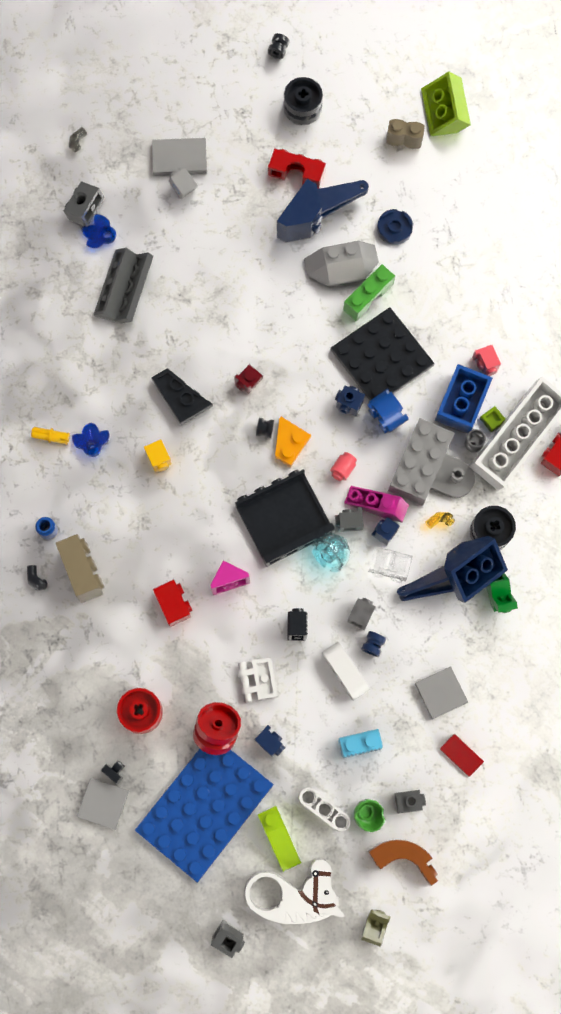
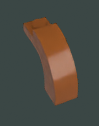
M389 840L376 845L368 851L379 869L384 868L394 860L407 859L417 866L429 885L432 886L438 882L436 878L438 873L431 864L429 866L426 864L433 858L425 849L413 842Z

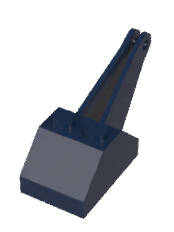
M307 179L278 218L277 238L285 243L311 238L314 233L317 234L321 229V220L366 195L369 188L368 183L360 180L318 189L317 184Z
M485 536L460 543L447 553L444 566L400 587L397 593L401 601H408L454 592L459 601L466 603L508 571V568L495 538Z

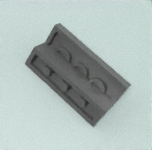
M128 248L115 250L94 312L95 317L117 323L132 322L151 266L152 254L149 252L136 254Z

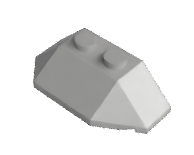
M358 240L322 247L304 258V263L309 278L332 287L366 280L379 263L375 245Z

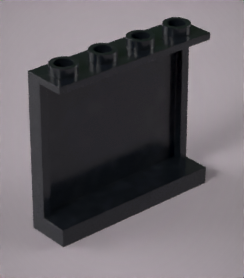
M298 469L288 474V477L284 479L278 478L271 482L272 485L266 488L264 486L259 487L254 491V494L249 496L247 494L243 495L235 502V507L266 567L335 533V527L327 518L305 476L304 469L301 471Z

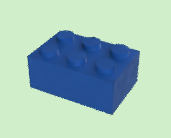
M457 364L435 421L468 434L473 429L493 377Z

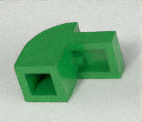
M504 573L487 586L492 609L494 612L498 611V613H508L518 609L517 601L511 594L510 580Z

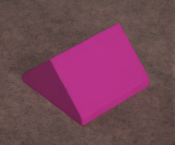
M223 560L211 583L213 595L250 584L249 574Z

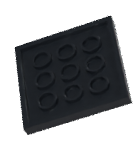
M391 307L331 347L332 353L369 400L386 389H389V393H396L435 365Z

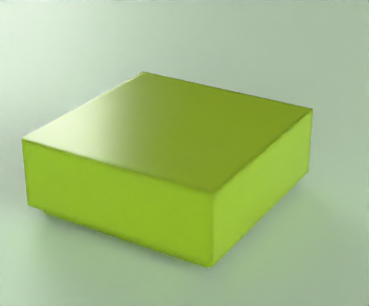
M496 406L479 418L491 433L505 421V417Z

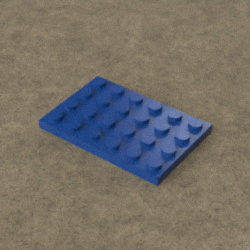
M199 749L135 831L198 883L274 784L232 750L221 755H210Z

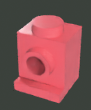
M493 345L475 350L472 356L473 360H476L478 369L482 370L483 374L492 376L498 372L501 363Z

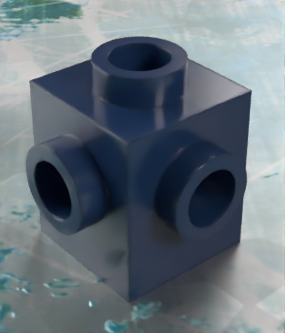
M345 385L343 390H339L335 397L337 401L336 408H339L338 410L344 414L350 413L357 416L364 402L365 394L359 392V389L354 386L348 387Z

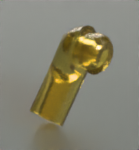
M436 512L425 521V524L430 529L439 522H445L447 526H451L454 524L455 519L450 512Z

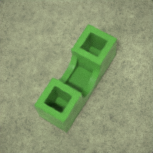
M381 264L344 301L343 310L357 322L369 310L374 299L378 295L382 297L394 285L395 275Z

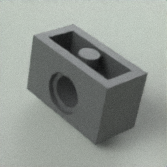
M81 181L78 187L75 188L71 199L66 203L63 211L69 221L88 227L105 197L98 187Z

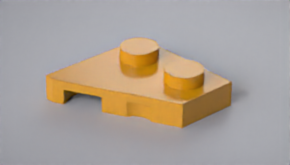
M281 416L279 418L275 458L292 467L310 440L311 434Z

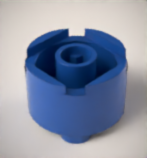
M389 389L368 402L369 404H367L370 415L373 419L378 418L379 427L384 434L392 432L409 420L407 414L403 415L401 413L403 407L392 392L389 393Z

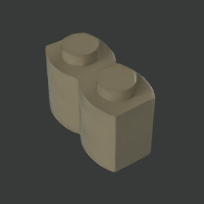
M400 119L389 120L386 143L392 146L404 145L412 149L421 148L425 125L419 122L407 123Z

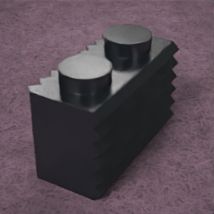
M293 608L292 611L288 612V641H305L307 639L308 613L304 612L302 608Z

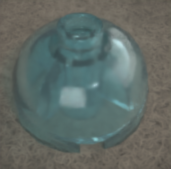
M327 533L319 537L312 544L314 546L312 553L316 560L324 568L326 565L332 568L331 572H339L349 561L350 548L347 540L342 536Z

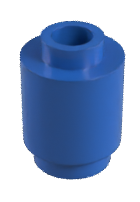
M42 517L36 522V531L43 539L50 540L57 535V525L51 518Z

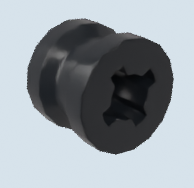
M259 417L256 436L264 435L267 438H271L274 420L266 421Z

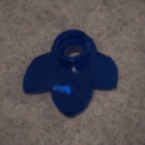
M95 214L94 224L81 228L84 236L88 238L86 245L90 248H99L103 244H110L115 241L117 236L115 229L110 226L109 219L100 214Z
M94 423L86 424L82 434L72 435L74 446L82 449L90 457L98 456L102 446L107 444L110 439L109 431L99 432L97 425Z

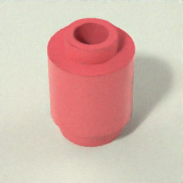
M344 452L330 469L332 477L338 481L347 480L356 466L357 459L352 454Z

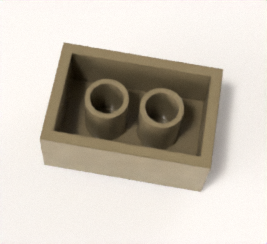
M76 534L56 542L74 593L79 601L84 603L103 595L102 589L105 587L101 577L95 574V571L98 569L92 557L88 556L91 551L85 539H81Z

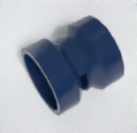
M369 631L367 642L363 644L361 650L372 656L379 657L381 653L380 648L385 644L386 638L378 633Z

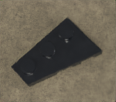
M168 368L151 377L181 425L213 407L209 400L203 398L200 393L189 387Z

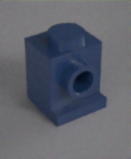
M387 517L385 520L379 521L371 535L387 546L400 526Z
M267 725L254 740L271 757L274 754L279 756L286 747L280 742L282 738L275 731L271 733L269 731L271 727Z

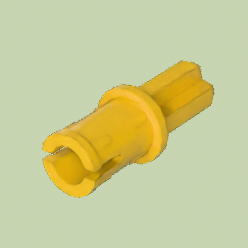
M33 427L31 437L47 440L48 443L52 441L68 445L70 433L55 431L53 428L49 430Z

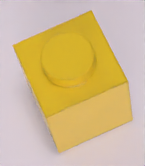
M161 439L144 446L154 472H161L169 468V465L172 464L171 459Z

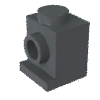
M358 507L355 512L353 509H345L339 515H335V526H339L340 532L363 530L362 507Z
M420 790L394 793L397 814L422 811V806H426L424 793L420 794ZM410 797L415 799L414 805L408 804Z
M222 920L212 936L211 946L232 958L236 952L239 953L245 944V941H243L244 934L226 924L225 920Z

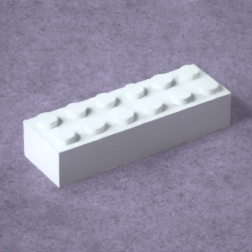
M544 377L536 380L469 467L495 489L500 490L504 488L561 415V391Z

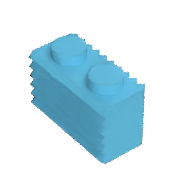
M379 729L338 739L343 758L381 750L383 747Z

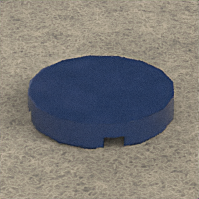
M398 209L385 211L377 223L379 237L384 242L394 245L406 242L413 232L411 217L404 211H397Z

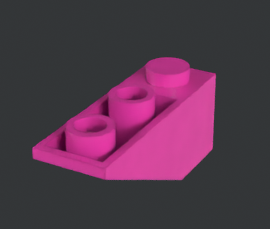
M355 486L350 487L344 502L355 508L362 507L363 511L386 519L388 517L393 521L402 523L409 507L400 496Z

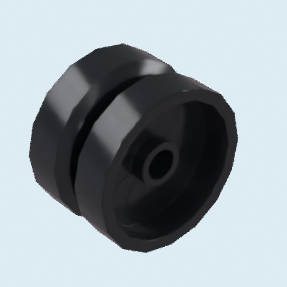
M298 77L287 84L284 90V113L291 122L299 125H308L320 117L323 92L319 83L311 78Z
M500 506L485 507L473 519L470 526V537L472 540L485 536L495 538L499 549L502 550L514 537L516 531L515 519L506 508Z

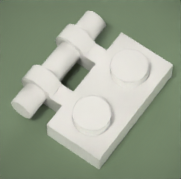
M271 657L252 660V669H247L246 662L238 663V677L241 678L242 689L240 690L241 695L244 696L245 703L252 702V693H257L258 700L278 697ZM254 675L256 686L250 687L248 676Z

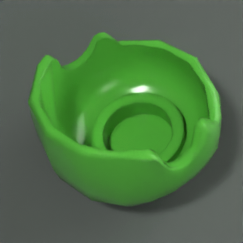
M365 799L360 801L354 809L355 823L364 831L375 832L380 830L385 823L383 807L376 800Z

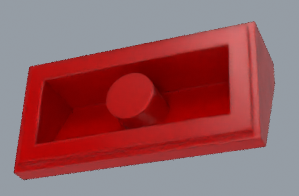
M453 734L440 748L469 777L484 763L456 734Z

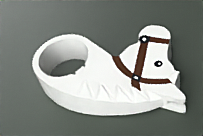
M317 858L312 861L310 865L311 875L305 879L301 888H295L276 873L265 870L253 874L245 886V897L248 906L261 917L273 922L303 924L320 921L330 915L344 917L343 912L337 907L339 896L331 888V867L324 859ZM271 877L278 881L281 886L282 899L277 906L260 908L253 904L249 893L252 884L257 879Z

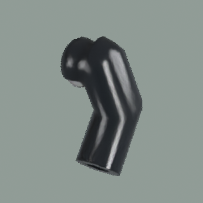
M27 566L28 584L35 590H45L48 583L45 579L42 580L37 576V566Z

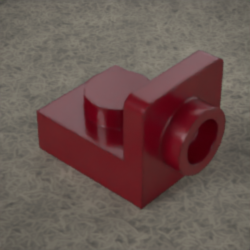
M250 364L239 375L236 374L234 376L235 386L240 391H246L248 394L263 379V375Z

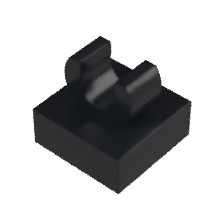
M117 761L112 767L106 764L101 771L114 783L119 784L123 779L119 773L125 766L120 761Z

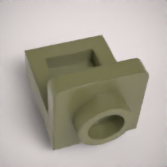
M371 910L367 916L361 940L381 947L391 917L381 910Z

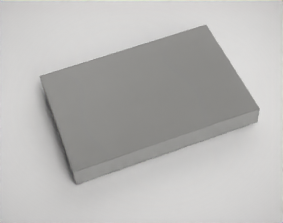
M206 138L152 140L153 175H170L178 168L180 170L186 168L190 174L207 173Z

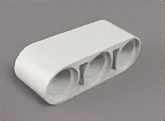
M339 642L322 652L326 662L353 701L370 690L366 681Z
M305 788L300 792V803L333 829L345 831L349 828L350 819L347 814L315 790ZM304 792H311L314 799L311 803L303 801L302 795ZM321 804L329 806L330 812L328 815L323 816L319 813V806ZM338 816H343L346 819L345 827L338 828L336 826L335 820Z

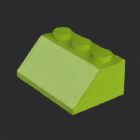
M448 71L421 88L430 136L458 133L471 125L461 77Z

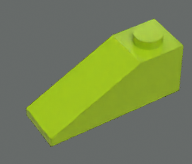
M275 806L258 814L282 871L284 872L301 864L277 807Z

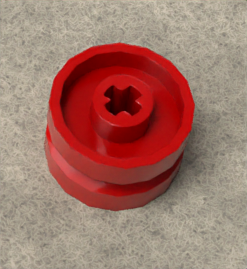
M135 688L122 695L117 705V715L124 728L136 734H146L159 726L163 716L161 701L153 692L145 688ZM139 708H142L144 711L142 715L137 714Z
M213 702L201 708L193 730V739L196 745L210 755H221L230 751L236 742L241 728V718L238 712L232 706L220 702Z

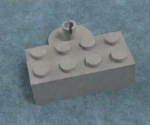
M419 418L388 491L422 506L430 489L450 498H461L467 495L475 483L474 471L466 462L446 454L455 433Z

